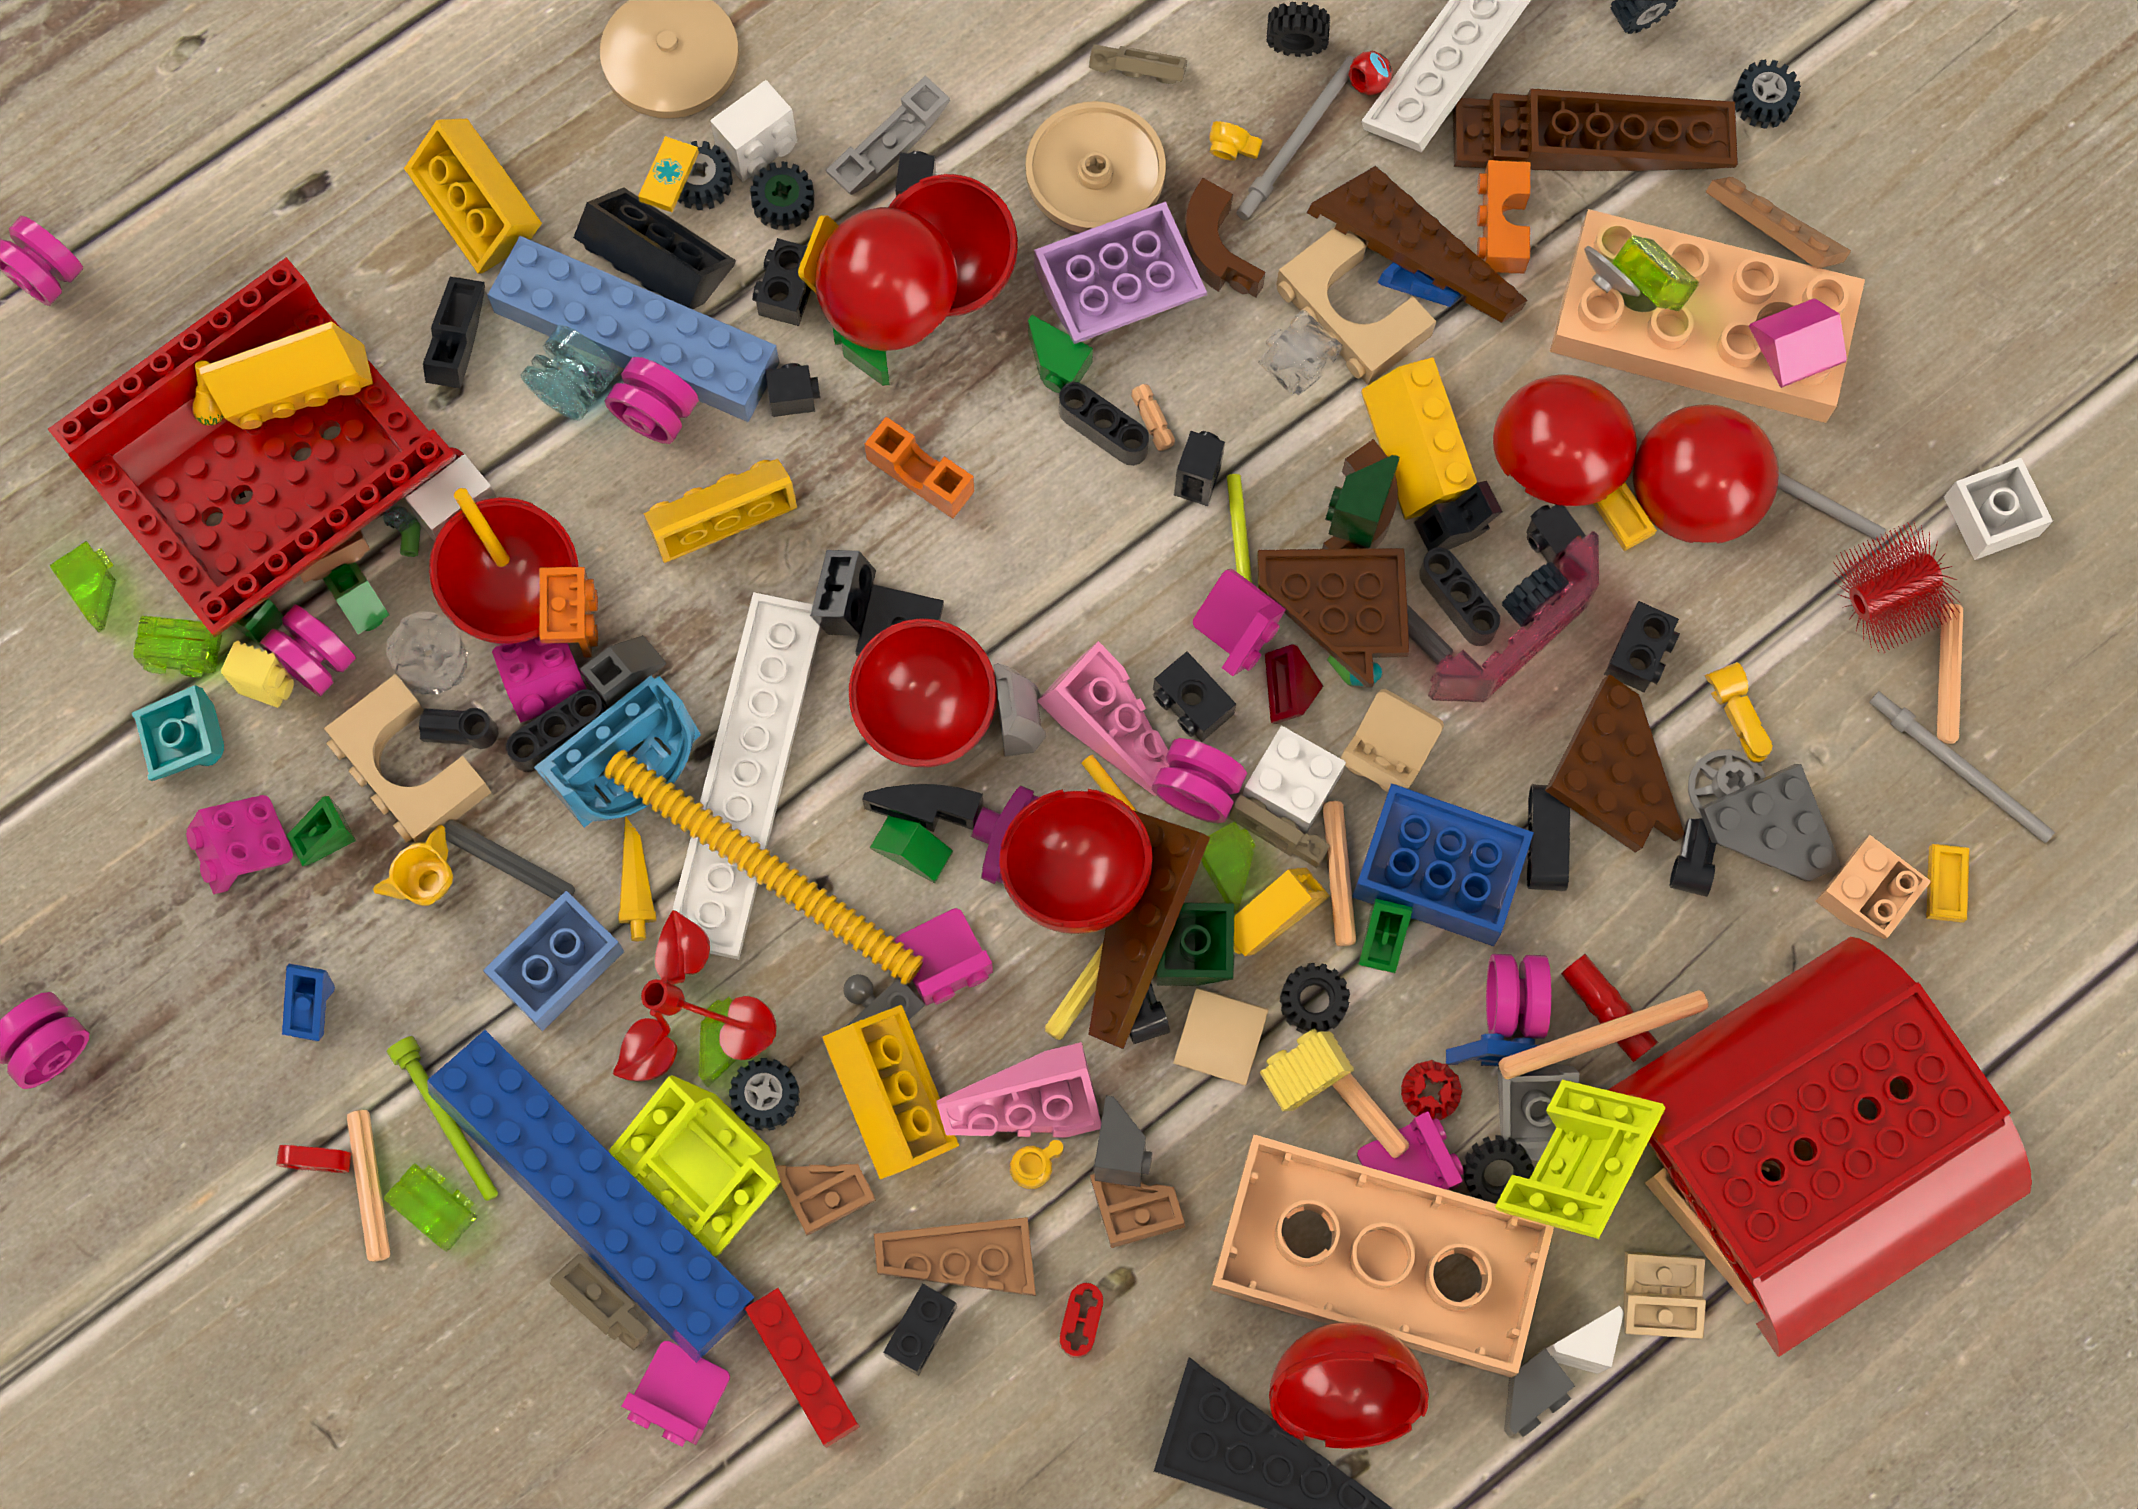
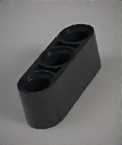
M1079 382L1066 384L1059 393V415L1066 424L1126 465L1134 466L1145 460L1148 454L1149 434L1143 425ZM1070 400H1079L1084 405L1079 408H1071L1066 403ZM1099 420H1108L1112 425L1108 428H1100L1095 423ZM1131 439L1138 441L1141 446L1131 449L1123 443Z
M1442 547L1429 550L1424 557L1419 571L1422 584L1470 644L1475 646L1489 644L1500 625V615L1497 609L1453 553ZM1440 564L1445 568L1446 572L1436 574L1431 571L1429 565ZM1455 591L1462 592L1467 596L1468 601L1458 602L1452 598L1451 593ZM1484 620L1489 624L1490 629L1487 631L1479 630L1474 626L1473 621Z
M589 689L580 690L514 732L506 743V751L514 766L523 772L535 771L534 767L606 711L600 696L595 691ZM593 704L597 706L596 711L588 717L579 715L581 708L585 705ZM553 726H566L564 733L560 736H548L549 730ZM522 746H534L533 753L525 758L517 756L518 750Z
M1531 784L1528 797V831L1534 833L1527 852V888L1566 891L1569 882L1570 808L1545 791L1547 785Z

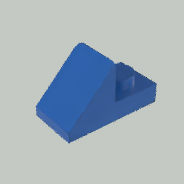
M290 963L286 966L282 1035L320 1041L323 1037L326 1001L335 990V985L326 970Z

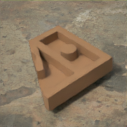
M840 1164L838 1166L809 1165L802 1167L776 1166L780 1183L807 1236L876 1201L858 1164Z
M1090 1175L1111 1248L1185 1227L1174 1187L1159 1184L1148 1186L1142 1182L1141 1187L1095 1181V1175Z

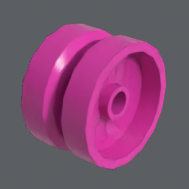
M20 215L9 228V234L14 243L0 239V270L13 283L44 305L51 306L62 294L61 286L56 278L60 281L72 283L83 270V266L72 252L52 234L26 216Z
M632 357L621 373L624 383H616L604 400L605 405L616 418L635 432L653 441L671 444L682 428L679 418H687L699 401L698 395L689 384L666 367L643 357Z
M295 604L282 618L283 626L295 639L293 640L280 630L272 629L259 642V645L264 650H267L269 654L274 653L291 676L311 692L321 697L334 682L331 674L320 663L323 662L336 672H344L356 657L329 627Z
M1186 738L1174 739L1166 755V761L1170 767L1160 768L1152 784L1153 792L1170 806L1194 818L1211 823H1224L1233 806V801L1229 795L1239 793L1247 776V771L1235 759L1205 743Z
M1492 954L1488 963L1486 979V1018L1489 1034H1502L1504 1038H1511L1518 1024L1519 1030L1525 1038L1545 1039L1550 1024L1552 997L1551 973L1547 956L1526 955L1521 961L1518 970L1517 962L1511 954Z
M52 992L40 993L28 998L14 1007L0 1020V1063L8 1064L7 1073L23 1089L35 1088L61 1073L74 1062L89 1041L90 1033L73 1016L67 1017L68 1008Z

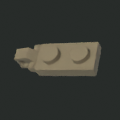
M1094 44L1090 54L1089 68L1102 73H1106L1110 69L1121 70L1122 74L1135 78L1142 77L1143 74L1156 77V80L1161 83L1174 84L1176 81H1183L1188 60L1183 57L1120 46L1117 49Z
M1240 794L1229 815L1232 821L1289 856L1295 854L1316 868L1330 847L1317 834H1304L1292 820L1286 817L1279 818L1267 811V807L1253 797L1246 798Z
M581 1254L575 1256L552 1277L550 1285L605 1335L608 1334L613 1340L619 1337V1340L633 1351L644 1342L649 1330L637 1320L639 1314L634 1309L635 1303Z

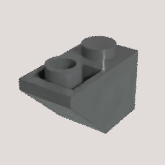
M642 635L607 647L581 667L580 670L586 683L600 696L601 701L609 709L645 679L665 666L666 662Z
M1546 1348L1539 1351L1520 1366L1517 1375L1512 1378L1509 1377L1504 1431L1509 1437L1517 1432L1522 1437L1526 1436L1541 1424L1537 1416L1547 1408L1554 1413L1571 1400L1567 1392L1574 1388L1575 1385L1555 1359L1550 1356Z

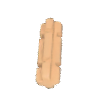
M1142 384L1132 390V399L1135 405L1139 406V413L1149 434L1153 435L1154 439L1152 440L1157 450L1164 451L1173 447L1175 438L1171 430L1167 429V421L1157 401L1153 400L1154 395L1150 386Z

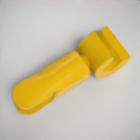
M1736 662L1704 675L1715 689L1711 695L1720 705L1727 702L1724 710L1737 736L1740 737V742L1747 758L1755 763L1764 761L1772 751L1773 745L1765 729L1761 726L1762 723L1748 695L1743 696L1748 692V680L1741 664Z

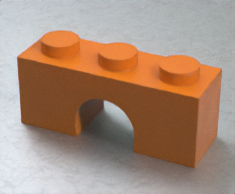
M1488 160L1485 173H1479L1477 193L1483 195V205L1478 206L1477 226L1483 227V237H1478L1477 256L1488 263L1495 272L1525 274L1530 260V226L1511 224L1505 219L1503 212L1511 209L1525 210L1530 196V162Z
M888 417L883 419L864 443L866 459L952 519H954L974 493L973 475L945 456L939 462L927 455L918 446L913 434Z

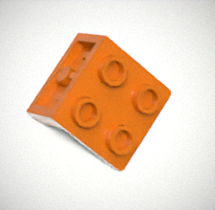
M585 567L539 568L540 642H579L584 658L592 657V647L598 646V626L595 625L594 614H592V611H598V592L594 586V579H588Z

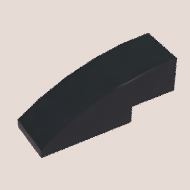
M449 277L431 326L432 339L423 361L425 383L461 388L478 328L485 282Z
M908 784L865 792L862 801L866 810L887 817L892 816L916 822L932 832L935 831L939 819L973 830L983 806V793L937 784Z

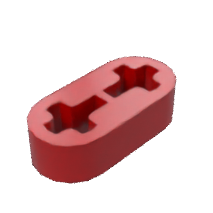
M279 1145L276 1166L297 1170L349 1173L352 1153L328 1148Z
M1091 1283L1077 1285L1071 1291L1068 1299L1059 1343L1063 1352L1072 1358L1086 1356L1094 1345L1103 1308V1295L1099 1288ZM1085 1291L1092 1292V1299L1097 1301L1096 1307L1090 1306L1086 1318L1079 1317L1080 1303L1075 1302L1076 1296L1082 1297ZM1077 1322L1084 1324L1082 1336L1088 1339L1087 1345H1080L1078 1350L1071 1349V1342L1065 1340L1067 1334H1074Z

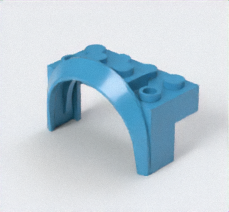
M649 676L534 768L546 785L585 828L593 821H608L629 816L649 806L643 804L642 798H634L632 791L628 793L624 791V785L617 786L614 784V778L607 779L604 775L599 777L618 751L626 750L628 752L638 743L645 740L632 756L638 759V764L645 763L648 771L651 769L655 770L657 777H665V783L672 782L674 784L686 765L694 741L701 736V733L689 715L683 701L660 676L655 679ZM654 737H659V739L669 748V750L671 751V755H669L661 747V745L654 739ZM595 785L602 792V794L609 800V802H606L603 799V797L595 790Z

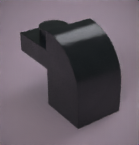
M1482 481L1474 484L1455 501L1435 504L1413 523L1428 551L1436 547L1449 550L1485 533L1490 529L1488 524L1503 511L1488 482Z

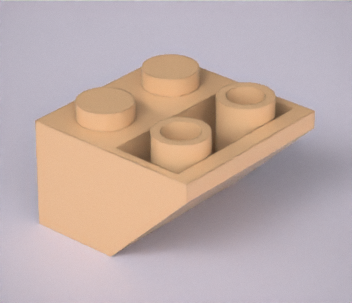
M1869 835L1852 853L1817 898L1816 902L1844 924L1887 939L1931 881Z

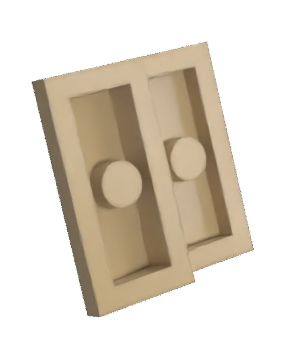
M1196 987L1173 1064L1246 1086L1269 1009Z
M1625 1251V1334L1703 1339L1706 1300L1703 1298L1705 1258L1693 1255Z

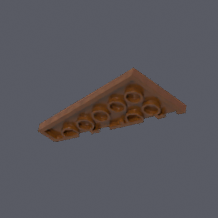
M1376 166L1312 202L1307 211V214L1316 219L1322 215L1335 222L1336 226L1334 229L1345 235L1351 231L1365 239L1366 246L1408 271L1415 274L1417 270H1420L1434 278L1432 284L1444 290L1448 286L1463 295L1465 303L1501 323L1521 311L1528 301L1514 286L1504 280L1488 263L1478 257L1463 241L1453 235L1437 218L1427 212L1412 196L1407 194L1386 173Z
M1137 811L1134 812L1144 824L1152 846L1151 876L1137 905L1121 920L1105 928L1088 1033L1092 1037L1121 1049L1125 1047L1211 838L1201 832Z

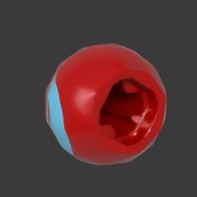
M1373 50L1366 51L1353 59L1349 70V78L1352 86L1358 92L1368 96L1376 95L1387 88L1391 81L1393 70L1389 60L1383 54Z

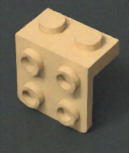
M1381 689L1376 694L1360 727L1340 759L1346 761L1345 766H1347L1349 771L1378 783L1386 792L1389 791L1391 783L1410 789L1443 730L1444 723L1441 719L1389 690Z

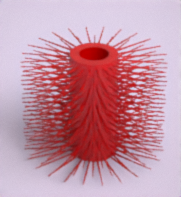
M1904 525L1903 527L1909 542L1904 537L1901 528L1899 530L1903 536L1905 546L1895 530L1894 532L1900 543L1899 546L1895 541V537H1893L1896 549L1886 534L1892 552L1881 535L1887 553L1883 549L1881 554L1872 539L1878 557L1871 548L1873 558L1866 549L1868 559L1863 552L1864 562L1859 555V563L1853 556L1855 566L1848 557L1851 569L1844 560L1848 569L1846 573L1848 579L1845 578L1851 588L1838 576L1847 586L1846 588L1850 590L1844 589L1849 593L1850 598L1842 597L1851 600L1852 605L1848 606H1853V610H1855L1853 615L1855 613L1858 614V623L1863 619V641L1864 621H1866V634L1868 630L1869 640L1868 623L1875 644L1874 631L1877 637L1880 633L1886 645L1884 634L1891 642L1888 630L1896 643L1893 630L1899 638L1900 635L1897 627L1904 635L1901 624L1907 631L1910 639L1912 637L1908 632L1906 623L1910 626L1915 638H1917L1910 622L1911 620L1917 628L1914 617L1920 624L1924 634L1925 630L1921 625L1919 616L1924 621L1929 632L1930 630L1924 619L1925 615L1931 627H1933L1928 611L1938 627L1939 625L1934 618L1932 609L1937 614L1941 625L1943 623L1938 615L1937 608L1942 613L1945 622H1947L1941 608L1942 605L1948 614L1942 600L1944 597L1943 593L1950 601L1952 599L1946 594L1942 586L1953 596L1946 588L1947 586L1943 585V582L1949 585L1943 581V577H1951L1942 575L1941 570L1945 568L1940 569V564L1934 559L1936 547L1932 556L1930 555V532L1929 554L1926 551L1927 539L1925 545L1924 535L1925 553L1920 541L1919 531L1917 532L1918 545L1913 532L1914 543ZM1944 597L1945 603L1949 606V608L1951 609V611H1952V613H1953L1954 611H1953V609L1950 607V605L1948 604V602H1947V600H1946L1947 598Z

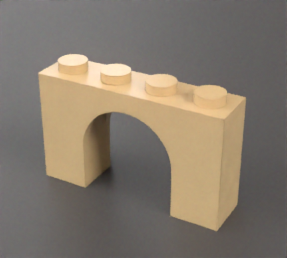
M1333 228L1279 269L1276 283L1277 290L1286 302L1290 303L1292 301L1300 310L1303 321L1309 327H1315L1323 335L1326 346L1333 353L1338 352L1345 359L1351 374L1358 379L1362 378L1367 385H1370L1429 339L1433 334L1436 320L1413 296L1388 316L1375 323H1353L1336 313L1329 302L1327 292L1338 279L1363 261L1366 245L1351 231L1345 235Z
M394 674L324 728L332 738L326 744L339 760L345 756L349 759L353 767L348 771L361 787L369 784L376 794L371 797V800L384 815L389 811L392 812L398 820L393 827L407 843L413 838L416 843H425L438 825L445 826L448 820L456 821L491 794V791L463 755L433 779L418 786H398L383 777L380 762L385 745L391 737L420 716L424 710L400 678Z

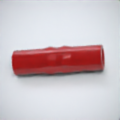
M1586 954L1561 973L1600 1024L1634 1013L1630 1004L1621 997L1619 991L1609 983ZM1650 1031L1617 1041L1632 1062H1635L1659 1043Z

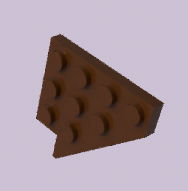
M1404 548L1258 550V589L1285 608L1286 611L1284 613L1364 686L1372 688L1374 684L1373 658L1408 657L1409 634Z
M1609 674L1602 679L1545 791L1636 853L1643 848L1653 827L1673 841L1682 838L1684 830L1640 696Z

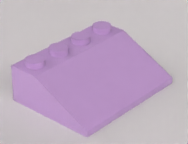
M1166 202L1034 250V269L1050 304L1074 344L1207 295V291Z

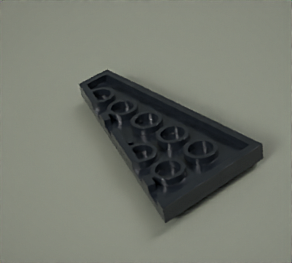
M1188 1358L1153 1472L1263 1509H1392L1391 1506L1356 1480L1350 1478L1331 1464L1321 1454H1318L1300 1439L1283 1430L1275 1420L1242 1398L1220 1379L1211 1375L1193 1359Z

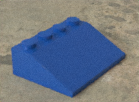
M1391 783L1352 898L1374 904L1375 899L1413 907L1411 914L1413 919L1494 947L1502 933L1534 832Z

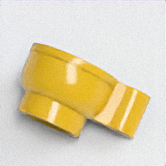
M1216 121L1213 122L1209 135V140L1212 144L1209 152L1218 158L1229 161L1236 160L1238 153L1252 159H1257L1263 140L1251 136L1248 131L1237 125Z
M1053 1140L1045 1149L1037 1146L1020 1148L1013 1155L1010 1162V1174L1013 1181L1026 1189H1037L1043 1186L1049 1180L1052 1173L1051 1160L1063 1154L1062 1142Z

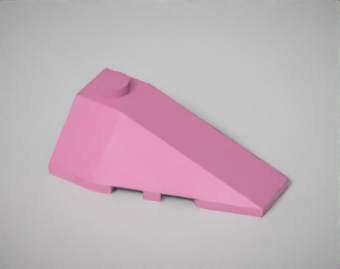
M1098 641L1062 673L1037 701L1064 729L1152 795L1156 796L1152 790V784L1160 768L1170 767L1166 761V755L1169 750L1159 732L1152 729L1143 712L1146 708L1141 698L1137 700L1127 682L1130 678L1125 668Z
M1082 1042L1044 1051L937 1100L938 1110L946 1135L992 1136L996 1132H1017L1018 1137H1030L1031 1132L1052 1133L1053 1137L1067 1138L1101 1128V1117Z

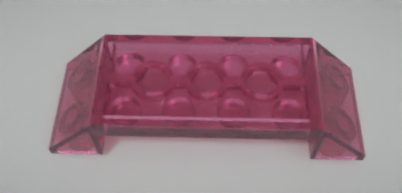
M1592 531L1584 539L1580 535L1577 536L1564 550L1566 554L1558 562L1561 566L1559 571L1570 583L1559 594L1561 598L1555 605L1546 604L1535 615V622L1528 630L1524 627L1520 628L1508 640L1510 645L1503 653L1500 654L1498 651H1495L1482 664V667L1464 650L1455 657L1448 654L1435 667L1436 673L1430 679L1433 684L1428 696L1432 700L1485 702L1588 607L1599 586V535L1595 531Z

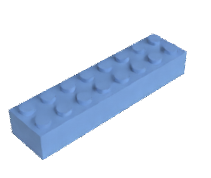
M519 236L487 294L494 313L624 369L632 357H643L666 367L689 384L697 393L700 402L746 422H749L768 386L766 370L776 369L780 363L777 347L770 342L522 236Z

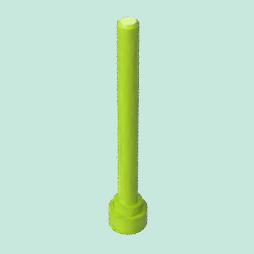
M414 1036L401 1039L388 1048L387 1054L394 1065H399L402 1070L406 1069L484 1200L490 1201L498 1196V1191L458 1124L428 1093L427 1080L429 1076L420 1063L422 1058L419 1054L421 1051L420 1046Z

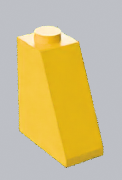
M1307 867L1288 869L1234 916L1235 953L1239 955L1242 953L1244 956L1255 955L1330 897Z

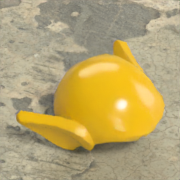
M438 825L425 843H413L400 851L390 865L389 878L373 887L374 893L401 900L408 899L421 906H429L440 900L453 883V873L447 862L448 847L445 827Z

